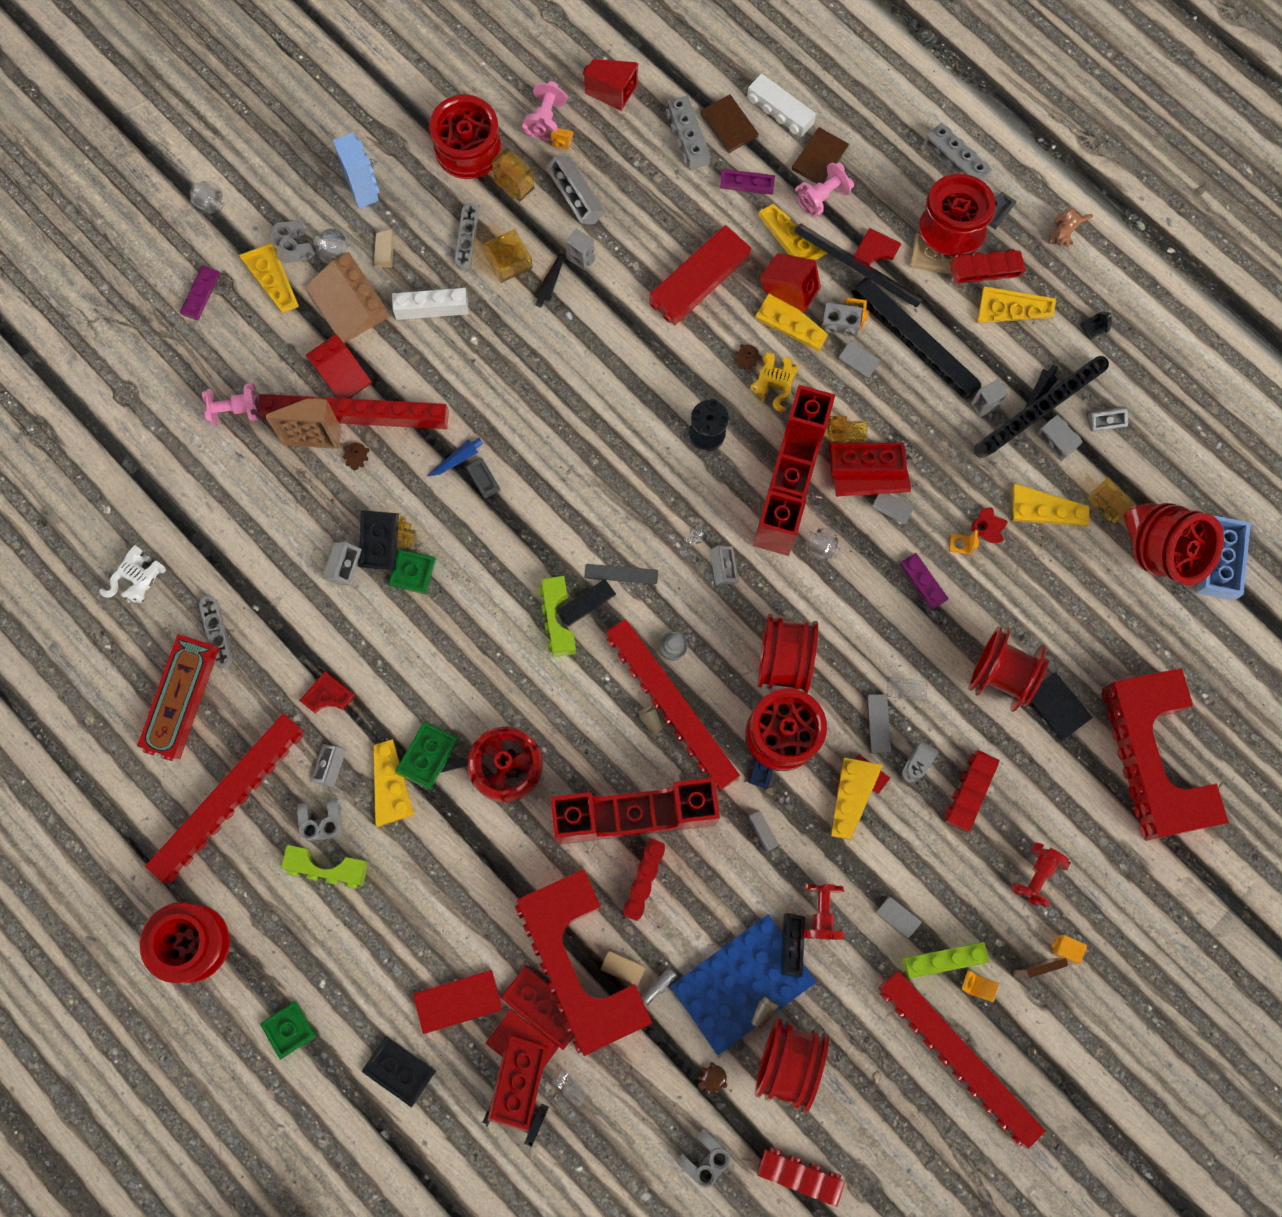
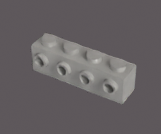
M688 95L669 100L665 112L667 119H670L672 122V132L677 136V146L679 149H682L684 164L688 165L689 170L710 165V152Z
M942 122L926 135L923 145L954 174L972 175L983 182L988 179L992 170L989 165L983 162L975 151L967 147L964 141L958 138Z
M556 155L547 165L546 170L580 223L595 224L605 213L604 209L571 158Z

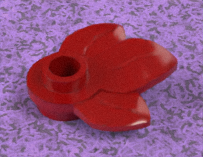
M993 507L985 508L979 513L978 518L972 522L971 531L973 533L974 530H978L977 526L980 525L983 527V530H978V537H983L989 543H1001L1004 539L1000 532L1006 527L1008 521L994 516Z

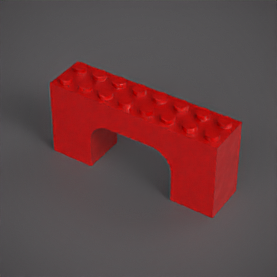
M798 384L753 542L754 547L786 556L790 555L797 537L807 501L805 500L836 394Z
M1179 668L1115 681L1104 687L1101 697L1107 706V718L1113 727L1112 736L1117 741L1118 757L1124 765L1123 774L1128 779L1130 786L1128 788L1129 795L1134 800V813L1139 818V830L1145 841L1229 823L1217 783L1192 789H1180L1170 783L1162 765L1153 734L1155 719L1161 716L1180 713L1194 706L1183 669Z
M715 777L674 782L672 787L646 792L612 796H592V792L550 797L554 837L558 845L716 826L720 819Z
M584 869L517 899L518 905L515 906L519 918L524 917L525 919L524 930L527 937L532 936L534 940L531 946L535 955H540L543 961L539 965L544 976L549 975L551 982L548 983L552 995L557 994L558 996L557 1007L560 1014L565 1013L568 1019L564 1023L569 1034L574 1033L576 1040L573 1041V1044L578 1054L582 1052L583 1056H586L652 1024L635 984L601 999L589 996L580 985L564 948L562 936L569 924L601 908Z

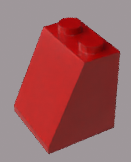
M592 59L590 64L586 65L583 70L585 94L622 111L638 85V63Z
M777 253L760 277L764 291L802 312L807 310L821 289L816 260Z

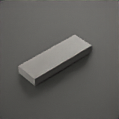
M887 694L867 695L870 754L891 753Z

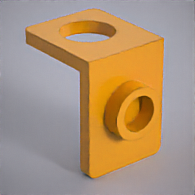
M558 128L557 132L551 131L552 146L569 150L573 131Z
M846 298L844 305L862 308L859 330H862L864 321H867L869 310H866L867 300Z
M974 530L971 536L951 534L950 552L971 555L979 546L978 530ZM962 539L965 543L964 548H956L954 545L955 540Z
M968 970L962 990L970 995L994 1002L999 983L976 975Z

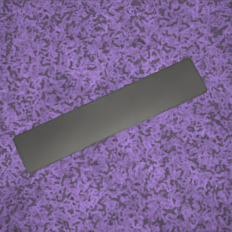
M586 564L585 578L657 584L658 570Z

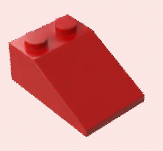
M337 334L306 354L310 364L337 398L350 399L372 384V381Z

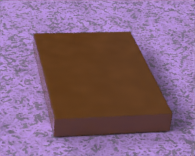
M731 94L701 110V115L728 153L759 136V133Z
M818 127L791 170L816 184L818 182L823 184L828 178V164L838 163L847 150L849 143Z
M1050 958L1013 969L1011 973L1014 978H1032L1067 967L1068 962L1066 958Z

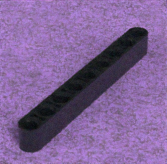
M863 278L851 289L855 299L867 300L866 309L962 398L968 400L981 388V382L869 278Z
M1097 356L979 441L974 446L975 455L979 458H985L1000 449L1105 372L1109 367L1108 359L1104 356ZM1067 383L1071 385L1072 390L1068 388ZM1053 393L1057 395L1058 400L1054 398ZM1039 403L1043 405L1044 410L1040 408ZM1025 413L1029 415L1030 421L1026 419ZM1011 424L1015 425L1016 431L1011 428ZM997 434L1001 436L1002 441L997 439ZM983 444L987 446V452L983 450Z

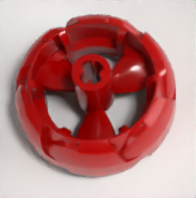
M512 726L495 727L481 734L473 743L467 758V771L472 784L480 794L495 802L509 803L523 799L536 788L543 773V757L538 744L527 732ZM500 741L502 743L505 741L515 742L525 752L512 759L508 752L503 751ZM484 753L494 758V764L499 770L489 781L484 777L481 767L482 759L485 757ZM502 759H509V761L506 762V766H502V764L500 763ZM514 767L527 770L525 778L519 784L505 788V773L511 772Z

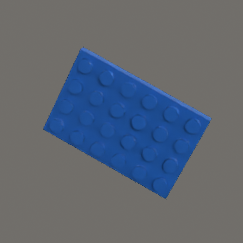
M769 914L670 986L717 1055L756 1028L751 1021L760 999L763 1000L764 996L779 1005L776 1010L779 1011L816 983L804 964L803 977L801 978L781 975L783 934Z

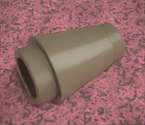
M652 704L638 712L640 720L653 735L663 730L657 710L653 708Z
M764 996L763 1000L760 999L751 1023L757 1028L762 1029L775 1015L779 1005Z

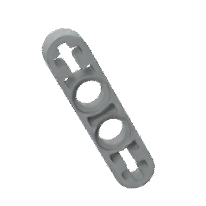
M468 203L462 208L457 239L455 264L462 271L468 270L471 267L479 213L477 206L472 203ZM470 210H473V213H471V220H469L468 213L470 212ZM470 225L473 227V230L465 232L463 228ZM463 242H469L471 244L469 248L464 249L461 247ZM463 254H465L466 261L464 264H461L460 261H462Z
M205 596L200 600L199 607L208 643L214 645V638L222 636L223 642L217 647L227 657L224 659V663L218 661V659H221V654L218 652L214 664L220 668H227L232 664L233 658L220 605L214 597ZM208 601L213 603L211 605V611L213 612V614H211L210 610L207 607H205L208 605ZM213 618H217L218 625L214 628H211L209 626V621Z

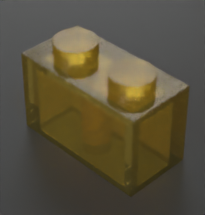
M1109 477L1087 497L1094 507L1099 508L1105 518L1113 523H1116L1136 504Z

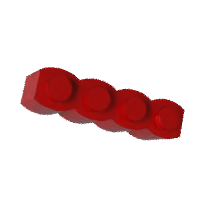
M1008 249L1005 252L995 250L988 254L976 252L971 256L958 254L949 263L954 284L1017 278L1026 271L1022 253L1020 250Z
M980 750L969 755L967 764H969L967 771L964 770L959 778V781H961L960 788L954 790L951 798L954 799L953 804L948 806L944 813V817H946L945 823L966 833L970 832L999 765V759Z
M650 839L644 849V858L639 863L637 869V878L631 885L630 897L624 905V917L634 921H639L642 917L645 901L651 893V883L656 878L658 872V863L664 856L665 843Z
M770 1147L769 1150L764 1149L756 1172L757 1176L829 1205L838 1206L845 1185V1181L841 1179V1174L831 1170L829 1174L822 1172L821 1166L813 1163L807 1166L801 1163L802 1159L790 1155L789 1158L781 1155L782 1151Z

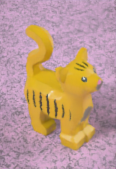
M766 352L763 357L765 365L760 370L759 379L751 384L750 390L761 398V403H764L768 386L784 391L783 394L776 396L773 400L774 408L779 412H784L787 409L781 406L780 402L789 399L791 395L792 382L796 377L798 364L792 365L791 358L783 357L781 363L783 368L774 367L775 355Z

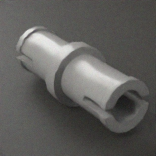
M669 967L656 980L654 979L651 982L652 984L640 995L647 1006L660 993L663 994L665 992L664 989L677 977Z

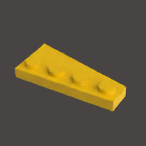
M774 204L759 211V218L788 255L817 260L828 254L796 234L794 231L798 225L790 221L791 218Z
M272 243L239 255L240 259L281 313L299 307L282 263L276 257L277 251Z
M984 286L977 323L1052 318L1054 316L1056 298Z
M771 294L767 295L755 316V320L818 352L828 337V334L803 312Z
M1018 484L1013 485L1012 521L1088 526L1090 524L1089 506Z
M393 739L374 745L376 827L415 815L405 778L395 774L400 761Z
M843 758L831 829L832 837L851 840L883 765Z

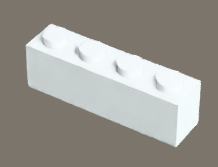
M762 73L748 87L747 98L749 101L762 108L766 114L774 117L779 124L789 128L793 134L802 137L814 124L815 112Z
M466 288L392 293L393 312L396 320L469 314Z

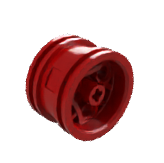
M455 95L442 101L434 109L429 123L438 164L449 175L460 179H476L486 175L497 165L502 152L498 119L494 109L485 100L474 95Z
M1173 503L1158 504L1144 515L1136 529L1133 540L1135 561L1146 572L1157 576H1166L1168 579L1183 585L1198 584L1206 579L1218 564L1224 545L1223 528L1218 519L1208 513L1194 510L1189 511V509Z
M768 614L760 653L757 687L762 688L763 684H766L767 689H772L773 686H782L808 693L817 651L818 621H813L812 624H809L808 620L803 619L802 623L783 620V616L778 615L777 619H774L773 614Z
M794 688L775 690L767 694L757 704L748 718L745 728L746 744L751 755L768 769L775 771L794 770L803 766L822 747L827 734V720L820 704L806 692ZM778 707H784L787 710V715L780 714ZM799 713L806 719L807 722H805L800 717ZM761 717L769 718L767 727L760 723ZM805 734L808 737V742H802L799 735ZM767 737L772 738L775 745L769 746L765 739ZM784 750H793V755H785Z
M777 1017L769 1033L756 1079L755 1097L760 1098L763 1094L767 1101H771L772 1098L790 1103L791 1108L794 1110L801 1107V1112L807 1114L814 1102L821 1082L828 1053L829 1034L822 1033L819 1036V1032L814 1029L809 1033L792 1027L793 1025L790 1021L782 1024V1019Z

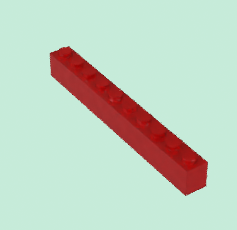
M260 394L258 413L263 420H267L266 414L305 399H314L315 397ZM321 397L328 401L339 424L448 429L449 410L447 404Z
M624 619L608 630L606 641L611 648L615 647L619 652L617 656L623 664L625 662L630 667L628 669L629 673L634 679L638 678L641 682L640 688L645 694L649 693L653 699L651 703L656 710L660 709L664 714L662 718L668 726H673L676 738L680 742L683 740L686 744L685 750L689 756L697 759L699 762L697 766L703 774L706 772L710 778L715 777L716 789L718 788L720 792L739 779L740 774L628 621Z
M283 713L145 865V868L161 882L167 884L173 882L179 876V871L183 866L186 867L192 862V856L207 845L209 837L217 834L221 829L220 825L234 815L235 808L239 804L242 805L248 799V794L261 785V779L275 769V764L279 759L285 758L290 751L289 748L302 739V734L305 731Z
M895 971L878 987L881 991L880 996L887 1003L891 1002L896 1007L894 1011L900 1018L903 1019L905 1017L910 1022L908 1026L916 1035L918 1033L921 1034L924 1038L923 1043L931 1051L934 1049L939 1054L937 1057L944 1066L949 1065L953 1069L952 1075L960 1083L963 1081L968 1086L966 1090L975 1099L978 1097L983 1102L981 1106L989 1115L992 1113L998 1119L996 1123L1004 1131L1008 1130L1013 1135L1011 1139L1018 1147L1023 1146L1029 1149L1046 1132L899 971Z

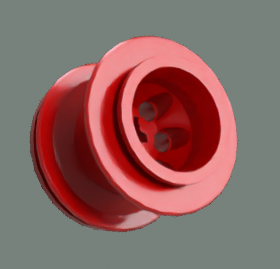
M957 173L940 178L928 192L926 198L927 209L919 220V232L923 241L934 251L948 256L968 255L978 250L985 241L987 234L986 226L990 224L995 214V197L991 188L981 179L968 174Z
M998 626L988 640L976 664L968 689L972 691L975 688L976 696L980 695L987 685L1013 696L1010 710L1015 712L1021 704L1027 706L1034 697L1047 670L1049 659L1044 657L1046 645H1041L1034 655L1028 654L1009 645L1010 629L1006 628L1002 632V627Z
M187 902L166 905L157 910L148 919L141 932L139 942L141 959L153 976L165 982L195 983L205 980L220 969L227 958L230 948L228 927L224 919L207 906ZM184 924L188 927L185 933L182 932ZM173 935L177 938L174 944L170 941ZM189 940L195 941L189 944V947L183 946V944H186L187 942H189ZM176 950L180 952L178 958L174 957V952ZM192 953L193 958L188 961V955Z

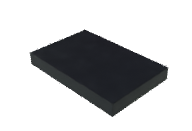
M361 510L359 548L362 550L358 559V567L396 570L399 513Z
M1056 671L1041 682L1037 692L1030 701L1061 741L1065 740L1093 718Z
M386 1035L361 1072L412 1108L436 1073V1070Z

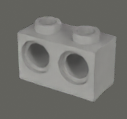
M576 228L565 241L566 256L569 261L585 270L595 260L594 239Z
M826 302L821 328L828 333L838 332L846 336H857L860 328L862 308ZM833 317L836 321H831L829 318ZM847 320L853 321L854 324L848 323Z
M997 379L979 389L971 405L980 418L1001 406L1008 395L1006 386Z

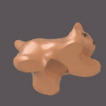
M1069 208L1065 212L1060 213L1054 220L1058 228L1051 234L1048 241L1049 244H1053L1056 241L1059 246L1068 247L1069 244L1073 245L1070 237L1071 233L1081 223L1093 218V215L1086 214L1081 217L1074 208Z

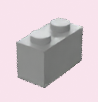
M1058 415L1046 423L1036 434L1060 461H1063L1083 442L1080 436L1073 432L1067 422Z
M347 542L334 543L323 579L337 585H350L362 549Z

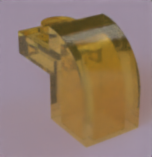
M847 416L829 417L828 437L831 441L836 443L867 441V421H848Z

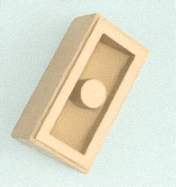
M393 229L376 233L374 267L392 268Z
M608 951L600 970L638 986L646 967Z

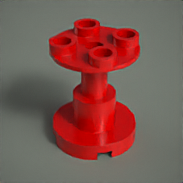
M1034 843L1030 851L1038 858L1032 869L1035 874L1028 887L1013 883L1011 891L1019 896L1024 895L1028 897L1027 901L1035 906L1040 904L1047 908L1050 905V901L1039 894L1046 878L1051 879L1056 868L1068 870L1071 862L1059 851L1051 847L1050 849H1043L1044 844Z
M804 884V891L818 892V914H814V930H803V938L844 940V931L834 930V914H830V893L844 892V886Z

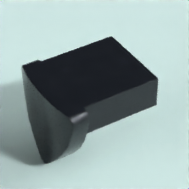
M1099 312L1080 324L1089 340L1110 331L1112 325L1111 313Z

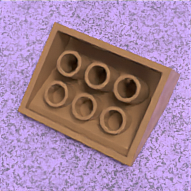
M349 251L334 259L305 286L324 318L343 343L389 318L386 307Z
M324 398L305 399L266 414L267 421L285 446L339 449L341 426L328 401Z

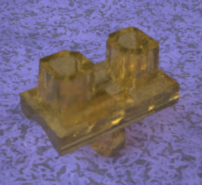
M401 516L398 521V537L401 538L399 545L400 547L410 549L413 541H417L418 535H416V530H411L412 524L407 523L404 516Z

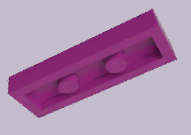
M722 169L720 189L773 195L775 175Z
M201 266L180 310L182 316L199 321L220 276L219 271Z
M917 553L900 562V566L931 610L949 599Z

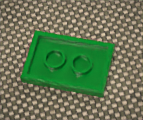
M423 722L395 770V774L431 790L459 738Z

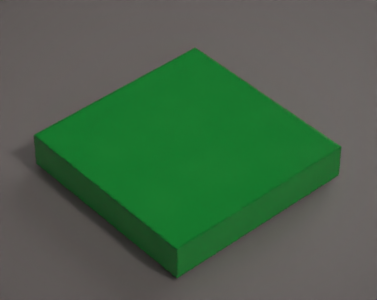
M398 549L396 570L392 571L388 585L426 595L436 558Z
M294 1001L260 1023L280 1060L317 1037L298 1001Z

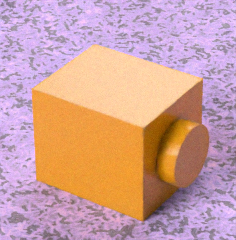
M1059 935L1052 943V954L1059 958H1066L1068 962L1077 965L1081 964L1088 945L1066 935Z

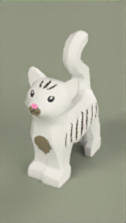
M134 545L127 553L124 561L119 565L118 570L111 576V589L105 590L101 588L99 590L100 595L106 598L113 597L119 588L117 580L123 578L134 585L121 593V596L126 597L128 603H143L145 601V592L153 585L156 576L159 573H164L166 569L158 561H154L146 569L142 568L145 563H150L152 559L147 555L140 556L142 550Z

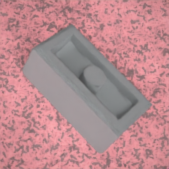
M851 340L838 358L867 379H869L880 363L877 357Z
M1119 406L1087 411L1092 432L1128 426V408Z
M878 494L872 506L874 509L903 524L907 523L914 509L912 505L891 494Z
M716 546L712 548L710 555L715 585L738 583L733 546Z
M322 744L310 781L333 788L346 751L337 746Z
M760 811L747 817L765 852H769L779 846Z
M890 896L885 899L876 912L877 915L906 938H909L922 923V921Z

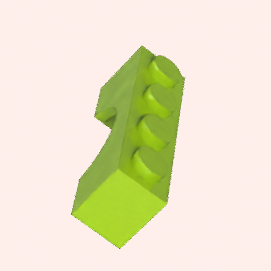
M564 576L541 579L542 585L539 586L540 597L545 599V604H541L543 615H547L548 622L544 623L546 634L550 633L551 641H547L548 650L553 652L554 657L577 654L573 631L560 626L555 618L559 605L568 599Z
M287 845L281 869L287 871L286 875L298 877V874L301 873L306 874V879L317 881L318 877L326 879L325 883L337 885V882L340 881L345 883V887L357 889V885L363 886L369 862L345 857L337 867L321 869L314 863L311 850Z
M985 942L901 958L906 979L990 963Z

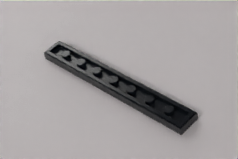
M802 223L796 227L794 231L796 234L914 307H918L923 300L917 294Z

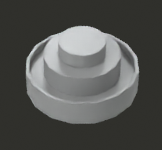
M669 632L660 640L659 649L664 658L676 661L685 656L688 643L682 634Z

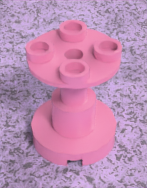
M549 81L548 84H535L533 93L542 102V105L536 109L535 113L526 115L523 120L522 129L533 138L535 135L540 137L541 141H551V131H558L556 123L552 120V106H563L568 100V95L558 88V84L553 81Z
M840 162L828 164L827 173L829 180L825 183L818 182L812 187L810 184L803 182L795 188V192L799 193L796 197L800 206L806 213L811 212V217L815 218L823 213L822 202L829 197V192L835 188L843 195L851 193L854 183L848 178L844 172V166Z
M254 383L245 384L244 394L232 395L230 400L216 401L211 389L203 391L202 398L207 406V410L204 411L206 421H210L211 425L217 426L218 412L233 411L234 414L247 413L251 422L259 421V396L254 395L253 390H256Z

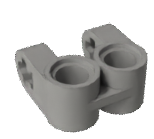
M301 221L278 222L273 227L270 242L276 247V257L281 262L305 261L315 255L311 244H297L292 239L305 234V228Z
M923 741L916 744L901 771L902 780L906 783H914L922 778L936 758L938 750Z
M338 798L327 800L328 817L312 821L309 803L297 805L299 834L303 839L315 842L324 839H335L341 835L343 827ZM334 823L335 830L332 833H328L327 826ZM310 826L315 827V833L312 836L307 835V829Z
M703 1129L697 1138L710 1150L706 1158L696 1166L682 1153L676 1160V1163L698 1185L707 1188L712 1186L718 1176L728 1168L730 1156L726 1149ZM717 1153H722L725 1156V1160L721 1164H716L713 1160ZM706 1169L711 1172L708 1180L700 1179L699 1175L702 1170Z

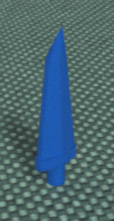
M477 438L472 443L468 439L428 476L440 475L479 453L476 448L481 446L483 442L480 438Z

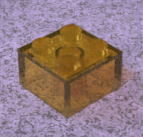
M508 147L492 160L494 181L499 187H503L511 198H515L520 202L535 189L533 170Z
M515 229L483 244L484 254L500 283L533 268L532 257Z

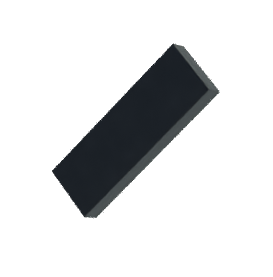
M604 579L560 608L558 612L568 627H570L616 596V593L607 580Z
M790 913L784 914L781 975L797 978L803 977V930H805V916Z

